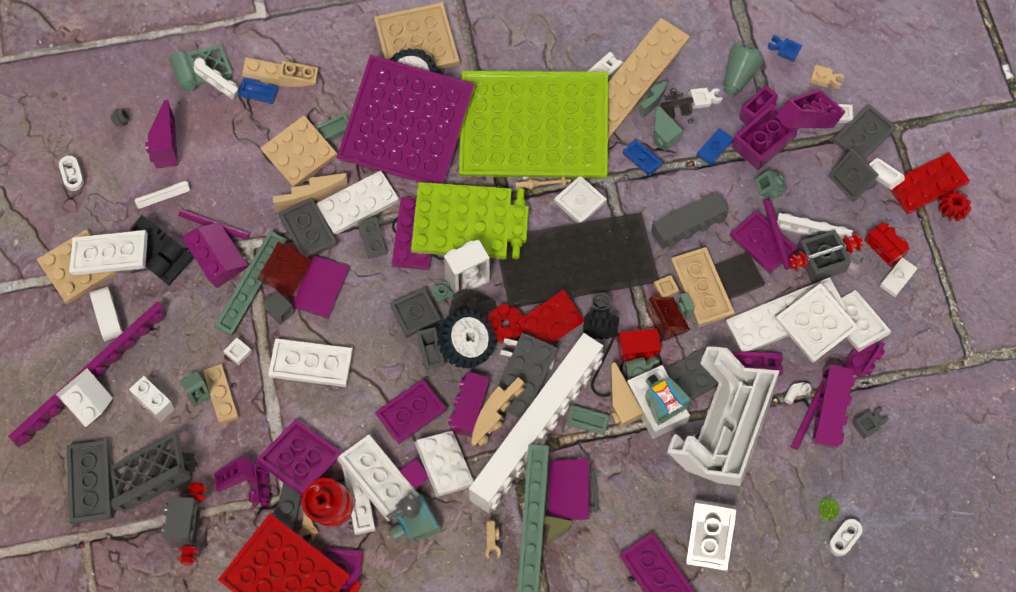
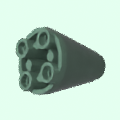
M734 43L729 52L723 91L725 93L736 96L737 93L741 92L764 63V59L760 56L761 51L756 48H751L750 50L740 43Z

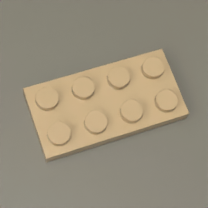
M706 247L671 258L670 262L683 293H688L695 308L693 316L698 327L734 316L733 307Z

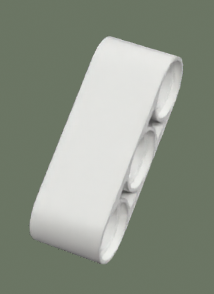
M109 286L91 291L90 297L104 342L117 338L123 333Z

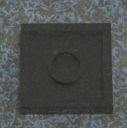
M748 252L714 265L729 299L765 285Z

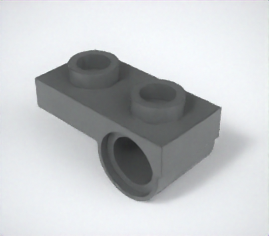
M377 218L358 222L368 259L387 254Z

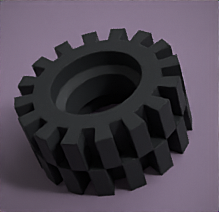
M599 311L587 313L584 316L583 332L589 337L593 336L595 339L597 337L599 339L614 338L618 334L619 318L616 315H612V313L606 314L603 311L602 313H599Z

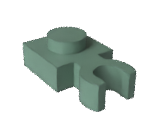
M642 357L626 361L627 379L630 380L659 367L658 365L653 366L659 363L658 358L650 357L645 361Z

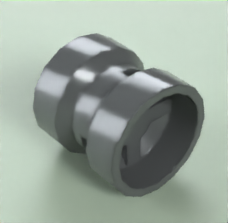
M605 293L595 294L591 302V312L596 313V311H599V313H602L603 311L608 314L611 303L610 297Z

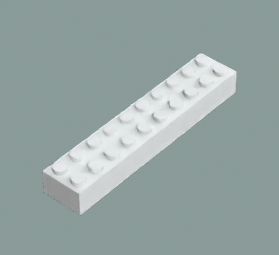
M583 333L470 486L469 500L487 513H490L492 509L496 510L502 501L500 499L502 495L509 493L513 487L512 482L515 477L519 478L525 470L523 466L527 462L528 445L543 446L547 440V433L554 431L559 423L557 421L561 415L564 416L569 410L571 400L575 401L581 393L579 389L582 385L586 386L592 377L590 374L593 370L597 371L603 362L601 359L604 356L602 344Z

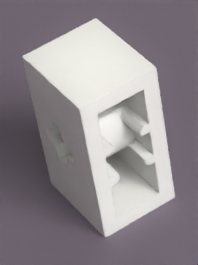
M145 376L129 389L133 397L160 423L175 410L171 401Z

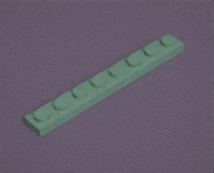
M528 445L518 592H539L549 446Z

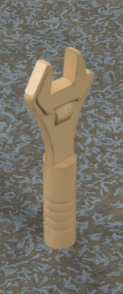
M303 511L304 520L298 535L302 539H304V536L311 535L312 542H314L318 530Z

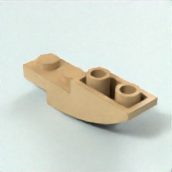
M245 57L242 76L258 79L260 82L276 86H310L316 83L318 67L287 61L277 64Z
M519 377L505 391L498 386L483 406L472 435L471 443L475 447L479 445L482 447L489 440L488 435L502 427L504 418L499 413L501 411L505 412L511 406L510 401L515 396L518 398L525 391L524 387L526 384Z

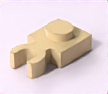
M815 65L810 83L826 88L828 84H831L832 87L840 89L842 83L836 80L843 81L844 75L839 73L834 75L832 74L833 69Z

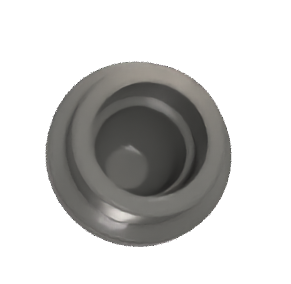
M125 108L115 109L111 114L112 123L116 126L126 125L130 121L127 110Z

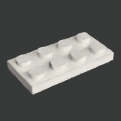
M378 171L316 203L333 236L358 224V222L364 221L399 203V198L382 171Z
M145 230L74 237L72 239L69 273L71 275L145 268L148 233Z
M275 339L268 376L270 378L346 387L353 349Z
M367 435L337 458L387 521L389 520L386 515L397 509L395 505L408 494H414L416 497L419 496L370 435Z

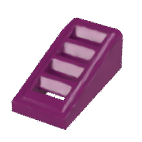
M239 456L215 472L216 491L221 492L254 476L252 460Z

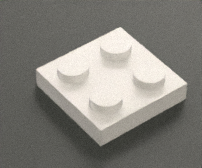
M580 176L554 198V203L580 226L607 202V199Z

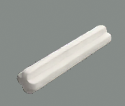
M183 181L135 199V203L140 209L188 192L190 188L188 182Z

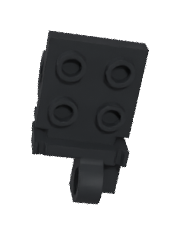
M143 215L130 228L131 231L145 230L148 233L145 267L170 286L194 256Z

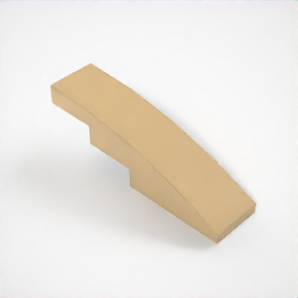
M346 173L309 178L310 185L291 187L292 194L273 196L275 210H286L311 197L315 202L337 192L348 185Z

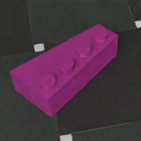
M832 364L823 368L822 375L826 376L821 383L823 397H820L817 406V412L820 413V416L815 418L811 443L834 449L842 445L844 440L842 429L848 420L846 409L847 406H850L852 400L850 389L854 386L856 376L853 375L854 369Z

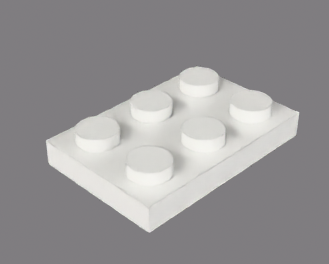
M453 431L419 439L415 442L436 497L470 488L474 481Z

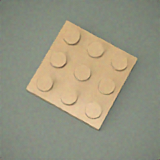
M304 115L260 148L292 187L299 186L337 157L335 150Z
M84 230L74 237L90 236L87 230ZM73 238L36 259L66 305L116 275L115 271L71 275L69 268Z

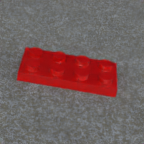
M950 152L904 174L905 180L890 190V192L908 215L942 198L944 193H949L952 190L956 191L969 184L970 179Z

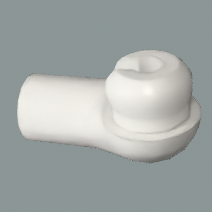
M805 382L791 385L784 401L792 405L796 396L806 395L811 392V385Z

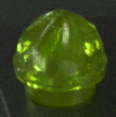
M826 499L820 503L819 513L825 519H834L839 513V506L835 501Z

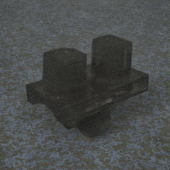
M673 88L670 89L669 95L664 96L665 101H671L660 103V107L671 118H675V108L680 109L681 116L692 114L691 104L694 101L693 97L678 99L683 97V92L677 93L676 89Z

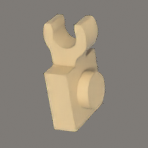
M487 521L486 559H489L491 551L497 553V559L501 557V550L495 544V540H499V528H495V521Z

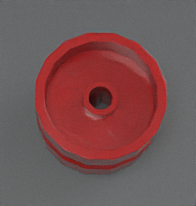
M329 478L316 479L310 483L303 492L301 501L302 509L308 518L325 527L332 528L345 523L351 516L354 508V499L350 490Z

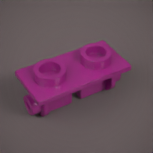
M253 464L254 476L248 479L247 483H250L248 500L252 503V509H255L258 504L261 507L269 506L270 494L269 487L261 488V485H268L267 470L262 466H258L256 469V464Z

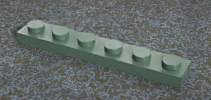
M271 230L269 231L214 325L216 329L229 336L232 335L285 244V238Z

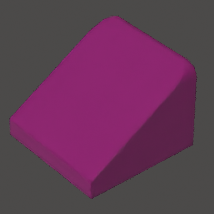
M416 458L399 470L414 489L429 479L427 472Z

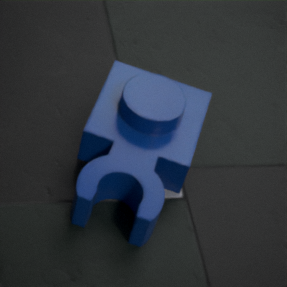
M773 35L771 41L776 44L769 42L767 48L772 51L778 50V56L794 62L802 45L787 38L783 42L778 36Z

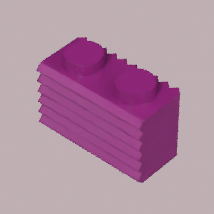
M764 85L761 90L756 92L754 97L742 106L739 120L748 125L771 104L775 105L778 95Z

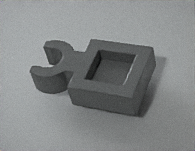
M882 408L877 409L872 415L868 412L852 423L863 439L877 432L881 428L880 425L885 424L889 420L888 417L885 419L879 417Z

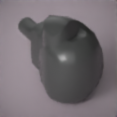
M408 494L395 505L397 509L386 516L388 520L398 514L402 517L414 518L419 515L421 503L414 494Z

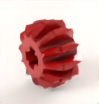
M954 190L949 193L946 192L939 201V212H944L942 216L949 217V222L953 218L956 222L960 221V219L964 220L971 211V200H967V194L961 195V190L957 193Z

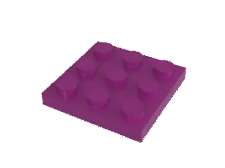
M295 419L257 458L256 463L303 496L307 486L314 480L322 478L338 461L337 458L342 452Z

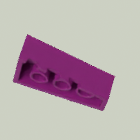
M819 88L788 99L776 117L783 126L788 128H834L846 112Z

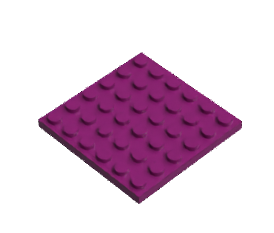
M370 54L336 158L414 182L444 184L475 84Z

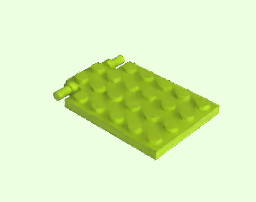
M418 182L411 253L446 255L452 249L457 250L463 247L465 243L479 239L489 258L506 259L507 242H511L513 247L512 258L519 259L520 247L527 241L529 206H525V190L518 188L514 205H510L512 188Z

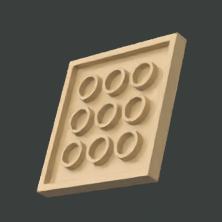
M443 2L374 17L385 59L389 60L396 52L399 53L400 50L411 48V50L419 49L420 52L424 51L426 55H429L432 61L434 60L437 70L460 65Z

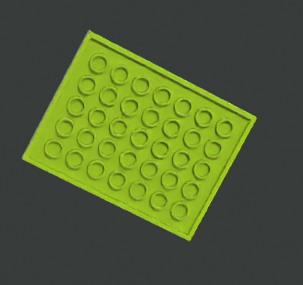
M462 71V80L475 84V89L460 133L459 177L561 178L563 176L565 178H578L580 176L582 178H607L608 72Z

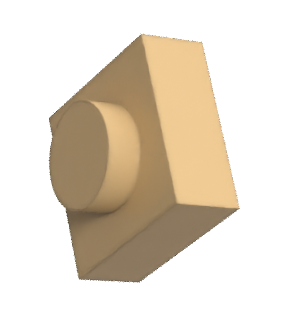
M671 275L657 280L653 284L661 301L679 294V289Z

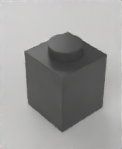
M278 291L269 294L264 299L263 306L265 311L279 325L294 314L293 306Z

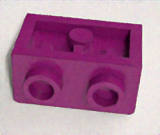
M882 342L880 345L874 343L860 352L854 348L843 367L854 369V375L863 380L865 375L870 376L876 367L873 365L874 361H880L885 351L882 349L885 343Z

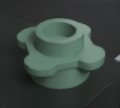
M446 281L438 286L433 285L431 288L437 302L446 301L453 297V292L450 291L449 283Z

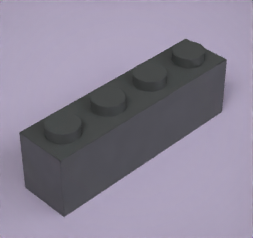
M715 192L654 222L651 232L662 249L666 247L671 248L682 239L687 240L698 231L703 232L710 225L723 222L727 217L729 209L718 192Z

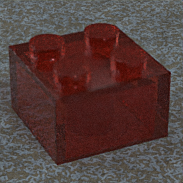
M278 241L257 280L291 298L312 260Z

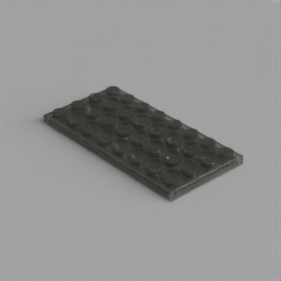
M642 212L527 232L526 243H523L522 247H520L519 259L512 258L513 247L511 242H507L506 259H498L508 306L515 308L544 303L563 289L569 298L653 284L659 280Z

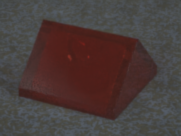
M652 296L649 298L646 310L663 342L690 330L683 315L679 312L674 298Z

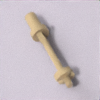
M562 176L560 180L536 181L531 178L528 181L515 182L516 189L529 188V190H533L534 187L539 185L562 183V187H565L566 183L571 182V179H565Z

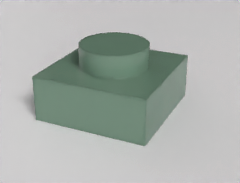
M688 293L680 294L679 302L677 303L679 312L684 314L685 319L693 317L695 308Z

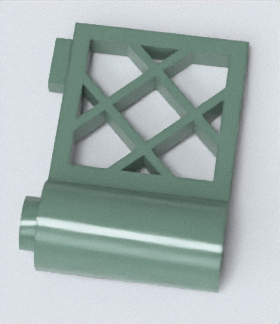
M222 45L190 53L180 51L173 53L169 58L182 91L191 92L197 85L208 83L194 72V61L192 58L195 57L204 58L205 63L207 60L215 63L212 70H216L219 65L226 68L227 71L221 73L224 79L230 80V77L233 76ZM215 52H220L221 56L217 60L215 58L210 57V55Z

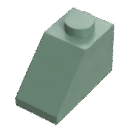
M658 106L655 113L653 141L657 147H661L666 151L682 139L683 130Z
M198 372L187 374L183 380L179 381L194 407L211 398Z

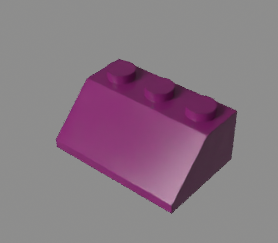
M220 222L197 227L182 237L207 279L216 288H219L249 267Z

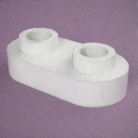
M73 156L63 157L59 162L63 182L68 190L77 191L84 184L79 163Z
M846 520L830 540L829 549L835 556L846 555L861 536L862 526L857 520ZM851 528L854 534L848 533L847 529ZM836 544H841L842 549H837Z

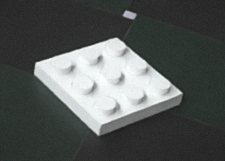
M821 283L775 318L812 363L816 362L859 328Z

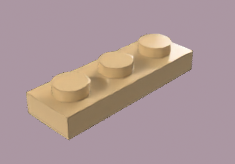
M222 364L204 369L203 373L219 424L222 425L239 419Z

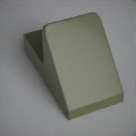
M544 516L543 531L549 530L547 545L570 530V520Z

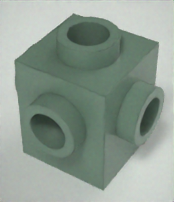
M768 170L754 179L761 196L776 199L787 190L785 178L780 173Z

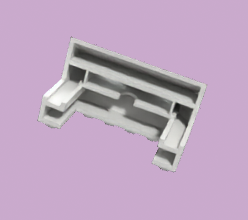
M707 347L702 356L701 365L719 384L714 393L711 406L708 409L704 425L701 428L698 440L693 436H687L684 442L678 435L674 434L667 453L690 473L717 483L740 486L746 475L769 410L779 371L745 368L728 348Z

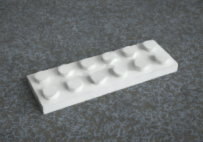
M829 277L727 319L725 323L740 352H752L788 337L787 332L776 321V316L820 283L844 311L847 312V308L831 278Z

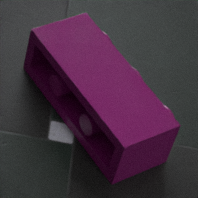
M467 372L465 378H461L459 385L461 393L460 396L456 395L454 407L456 409L454 414H450L448 425H450L453 433L472 438L476 421L483 408L489 389V377Z

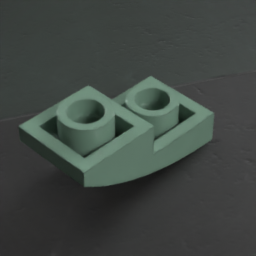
M666 81L653 85L650 89L649 97L641 101L639 114L642 117L648 115L660 103L666 91Z

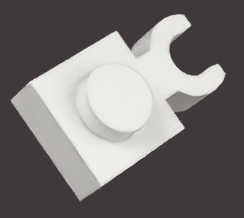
M707 88L690 89L688 92L693 109L710 107L712 103L719 104L722 101V97H715L720 92L719 89H713L711 92H708Z

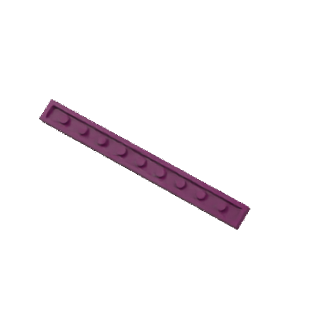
M157 301L61 389L86 369L95 378L101 376L111 363H115L124 351L132 348L135 341L141 336H145L155 323H159L164 318L166 312L163 306ZM60 390L8 436L18 448L26 444L36 431L43 429L47 421L61 412L65 405L56 395Z

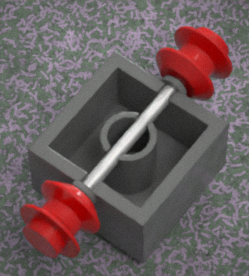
M832 230L800 241L797 248L798 255L795 256L791 253L790 258H788V264L796 272L799 271V267L805 269L811 282L814 283L846 272L851 263L847 252L852 254L853 249L860 251L863 242L859 235L857 236L856 233H852L851 238L847 235L844 236L842 243L836 230Z
M194 482L192 485L187 486L191 494L186 495V498L169 497L168 503H165L164 506L166 520L165 523H162L161 535L171 548H178L182 552V555L177 557V560L182 565L191 566L193 562L198 561V559L194 558V554L199 552L195 547L201 511L198 505L206 500L203 492L208 491V488L199 482Z

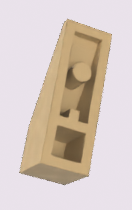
M614 362L610 367L612 412L610 416L614 424H618L622 428L641 419L643 412L617 364Z

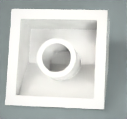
M88 369L84 370L56 394L85 427L99 417L113 399Z

